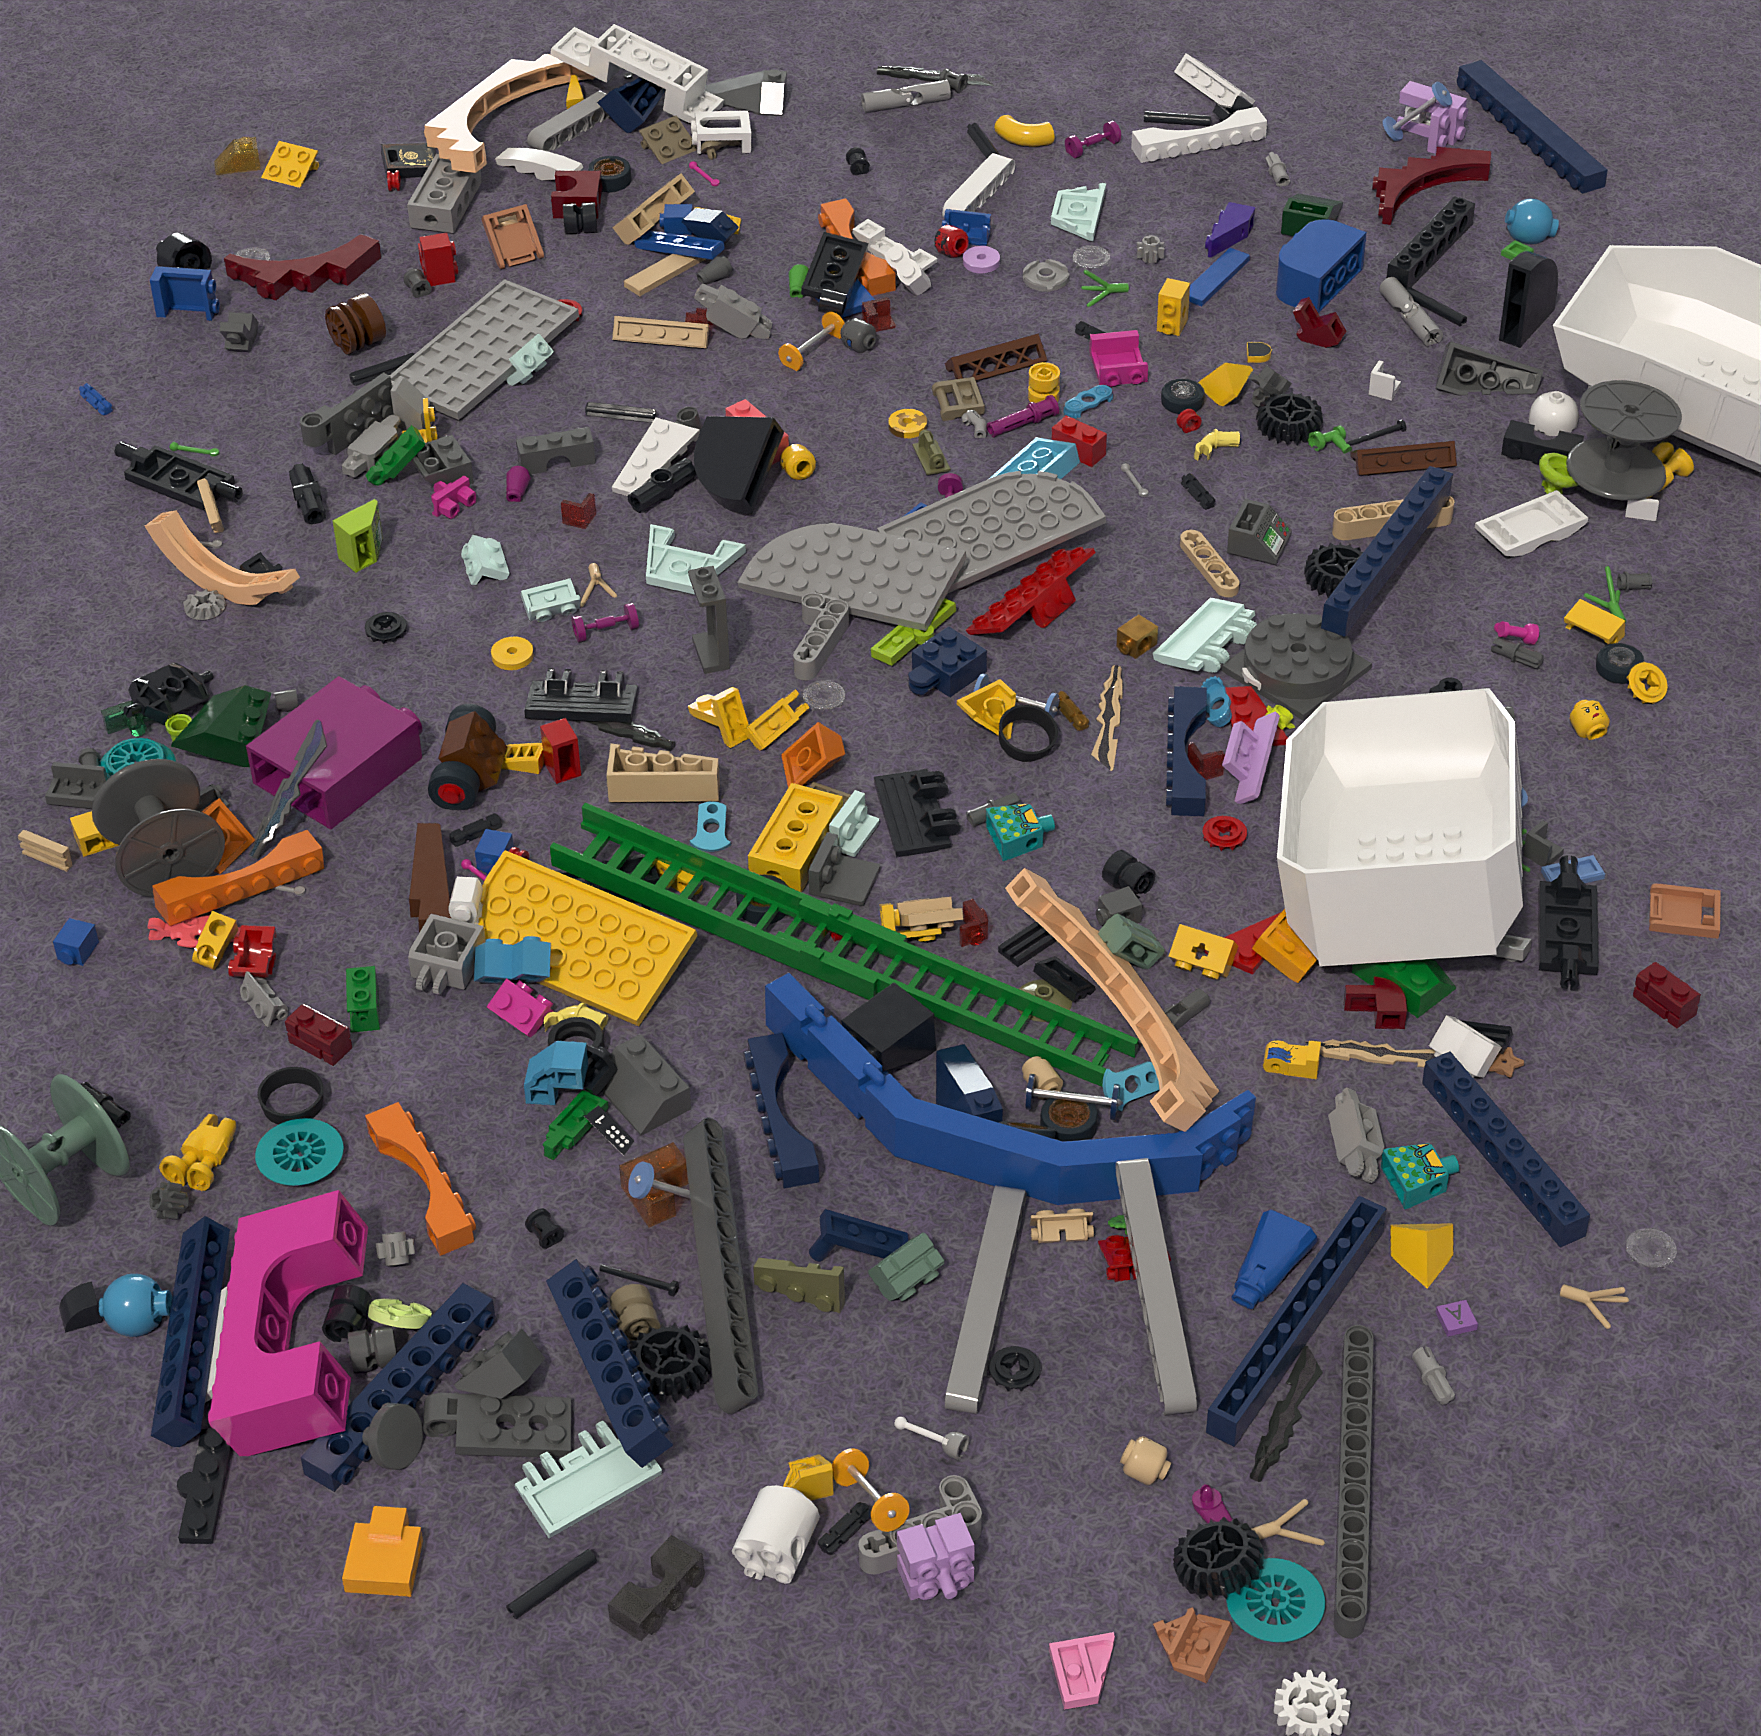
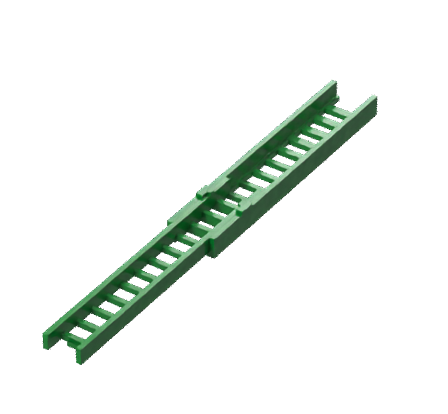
M584 803L582 806L583 821L581 829L597 836L583 854L554 842L550 846L551 865L868 1000L894 982L934 1013V1017L1031 1058L1039 1056L1042 1059H1046L1052 1067L1103 1087V1076L1106 1068L1103 1066L1109 1059L1108 1052L1111 1048L1133 1058L1138 1053L1139 1039L909 944L907 943V936L853 914L852 910L835 903L831 905L588 803ZM609 841L621 845L607 864L595 860ZM633 851L645 855L631 874L619 870ZM658 860L670 865L655 885L643 880ZM682 870L694 875L680 895L668 891ZM705 880L720 886L706 906L690 900ZM729 891L742 894L745 897L731 917L715 910ZM753 901L770 906L756 927L739 921ZM778 911L794 917V920L784 933L779 931L775 936L765 932V929ZM803 922L817 927L807 942L793 937ZM829 931L843 936L832 953L818 947ZM853 943L868 948L858 963L843 958ZM878 953L893 959L883 974L868 969ZM903 961L920 968L909 985L892 979V976ZM928 972L945 978L934 996L917 989ZM954 983L971 989L960 1007L943 1000ZM979 994L997 1000L986 1018L969 1011ZM1006 1004L1023 1011L1012 1029L995 1022ZM1032 1015L1050 1022L1039 1040L1021 1033ZM1058 1026L1076 1033L1065 1051L1047 1044ZM1084 1037L1102 1044L1092 1062L1074 1055Z

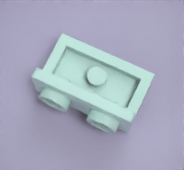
M540 334L535 335L509 358V361L516 369L506 379L509 385L513 386L518 382L523 385L533 377L531 374L533 370L537 372L547 364L545 360L554 351Z
M472 535L468 544L463 546L461 553L471 585H477L482 575L498 580L507 579L509 570L500 542L492 538L486 539Z
M571 578L521 591V598L530 621L545 622L551 619L553 615L562 613L563 616L574 614L577 609H580L581 599L579 595H576Z

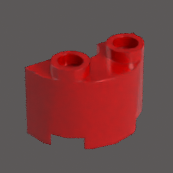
M241 925L239 937L235 936L233 942V950L237 955L234 956V960L229 961L228 973L230 977H245L247 971L253 977L268 978V974H272L276 960V953H273L274 938H277L275 926Z

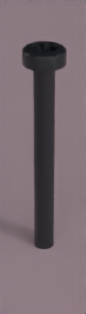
M1401 419L1397 421L1396 425L1358 437L1346 443L1353 446L1397 430L1403 432L1406 431V424Z
M601 1264L599 1268L601 1272L666 1290L668 1295L673 1297L679 1290L678 1281L673 1280L671 1283H667Z

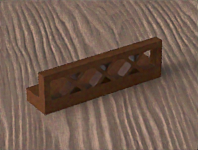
M1038 333L951 357L945 363V367L948 372L953 371L955 379H962L960 368L969 366L974 369L971 377H974L975 381H979L1048 360ZM1036 347L1039 358L1032 360L1025 356L1024 353L1026 350ZM1013 354L1018 359L1015 365L1010 366L1002 361L1004 356ZM991 360L996 363L993 371L988 372L980 367L982 362Z
M1455 441L1361 449L1350 452L1351 458L1356 460L1357 475L1428 469L1429 466L1435 468L1457 466Z

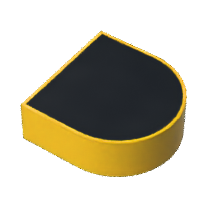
M1247 342V362L1261 363L1271 358V347L1268 344Z

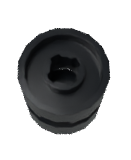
M595 202L582 203L579 207L576 203L563 204L565 234H576L579 230H583L584 233L597 232Z
M1122 849L1111 855L1102 871V878L1108 884L1117 889L1129 886L1135 895L1139 892L1146 894L1150 891L1156 877V873L1152 868L1140 861L1138 862L1137 858Z
M348 1284L335 1288L322 1325V1331L328 1339L333 1342H341L342 1338H348V1332L365 1329L369 1305L373 1301L369 1292L361 1287Z

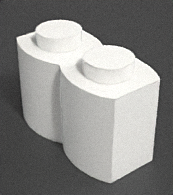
M896 243L885 252L887 263L893 268L899 279L911 293L920 295L931 287L929 277L902 244Z
M457 877L455 879L449 904V914L452 919L478 925L483 904L480 902L483 889L478 878Z
M1446 1015L1429 1044L1436 1051L1434 1053L1435 1057L1451 1051L1473 1078L1474 1076L1485 1077L1502 1048L1496 1042L1477 1032L1466 1023Z

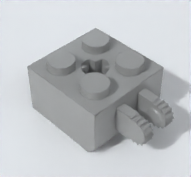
M430 914L411 946L408 956L411 977L417 978L416 989L423 991L429 982H434L432 991L435 994L440 995L446 986L465 990L474 974L475 947L486 941L484 926Z

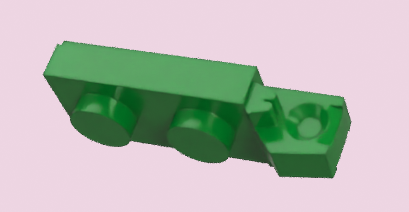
M411 425L384 452L375 466L369 469L365 476L370 483L378 486L390 477L394 479L425 446V441L417 428Z
M582 1090L549 1125V1132L546 1135L547 1140L543 1143L544 1156L555 1160L564 1148L571 1149L593 1126L584 1116L598 1105L606 1112L608 1110V1101Z

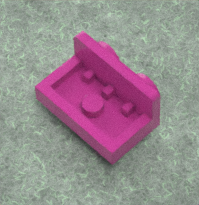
M507 978L487 1005L488 1009L530 1038L536 1034L543 1024L544 1017L548 1013L554 1012L550 1009L553 1006L552 1002L540 994L537 998H534L530 995L533 989L520 980L515 985Z

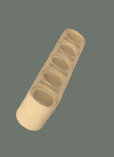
M1451 496L1427 529L1446 526L1452 522L1455 502ZM1404 499L1338 509L1335 511L1333 518V536L1339 540L1376 536Z

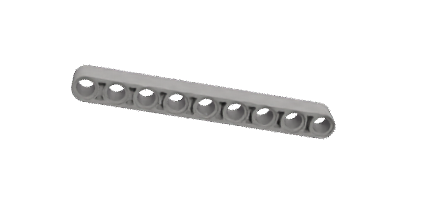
M1148 1158L1116 1161L1117 1184L1160 1402H1164L1165 1406L1163 1415L1196 1412V1392Z
M995 1185L949 1377L945 1409L978 1414L977 1403L981 1401L984 1387L983 1376H986L989 1366V1351H992L994 1344V1330L999 1322L1001 1313L1000 1302L1004 1300L1006 1277H1009L1011 1269V1254L1014 1253L1016 1247L1017 1229L1019 1230L1023 1216L1022 1206H1025L1026 1190Z

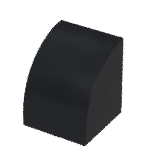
M92 1281L78 1285L64 1295L60 1302L59 1310L65 1333L102 1323Z

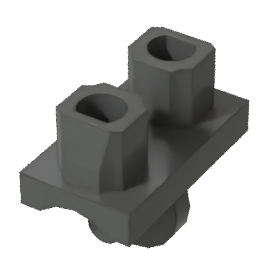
M1265 365L1259 375L1251 372L1248 377L1260 386L1254 390L1252 395V402L1257 407L1260 406V402L1265 400V397H1272V394L1280 395L1281 392L1285 393L1292 384L1267 365Z

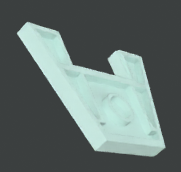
M651 524L646 584L695 594L688 576L689 570L714 566L718 576L746 553V545L722 540L713 555L673 547L670 544L675 537L674 530Z

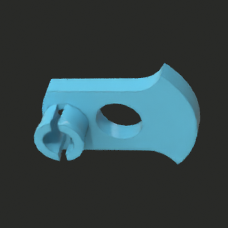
M719 802L699 804L697 834L689 841L691 846L707 852L720 851L731 846V842L725 837L726 805ZM706 823H717L719 829L716 832L709 833L704 830V825Z
M1148 1061L1117 1073L1106 1069L1103 1076V1092L1105 1097L1112 1098L1114 1084L1120 1085L1119 1099L1123 1104L1118 1106L1119 1111L1123 1110L1127 1102L1159 1090V1081L1155 1068ZM1130 1075L1134 1076V1080L1138 1084L1133 1092H1128L1125 1088V1080Z

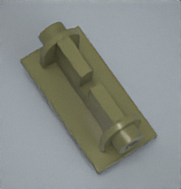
M922 430L919 433L918 443H914L912 446L926 475L951 471L936 439L933 440L932 432Z

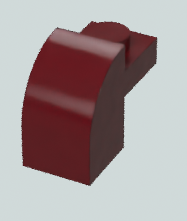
M1309 297L1301 299L1293 311L1295 320L1301 326L1296 335L1302 342L1327 348L1338 345L1347 332L1336 312L1320 316Z
M1374 977L1373 985H1345L1344 1011L1373 1012L1375 1029H1405L1407 1015L1406 998L1403 990L1396 983L1386 978Z

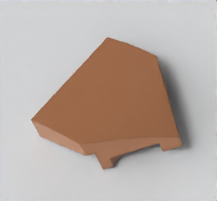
M1193 1607L1187 1609L1184 1616L1168 1623H1164L1161 1620L1153 1624L1173 1669L1204 1683L1208 1682L1233 1631L1230 1621L1202 1614L1196 1615Z

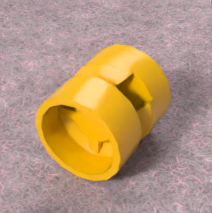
M1043 362L1031 366L1028 383L1029 401L1037 403L1044 400L1046 396L1053 395L1058 402L1060 389L1059 368L1054 364Z

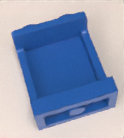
M155 267L150 278V285L156 317L166 318L169 309L206 312L207 320L212 321L214 314L219 313L220 302L219 299H216V281L212 278L211 270Z

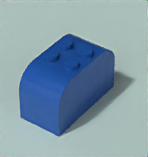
M1316 220L1308 223L1302 230L1295 233L1293 238L1287 244H1284L1279 252L1276 295L1279 300L1296 307L1301 299L1309 297L1319 313L1363 270L1367 232L1333 220Z

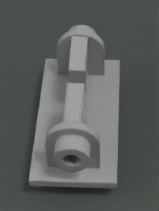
M247 971L243 984L240 987V995L254 1010L256 1017L260 1018L267 1028L271 1026L272 1020L276 1018L278 1020L286 1019L288 1007L278 997H274L275 993L267 984V981L264 978L253 977Z

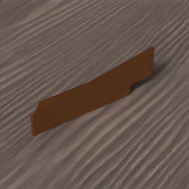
M417 823L409 905L410 917H419L420 933L430 914L451 918L449 914L450 900L441 826L438 823Z

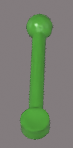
M172 442L169 446L171 451L182 450L210 454V456L219 455V450L216 448L206 450L182 446L176 442Z

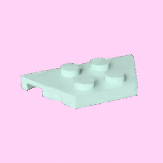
M1100 183L1099 188L1087 190L1086 186L1058 191L1051 215V225L1093 241L1106 192V183Z

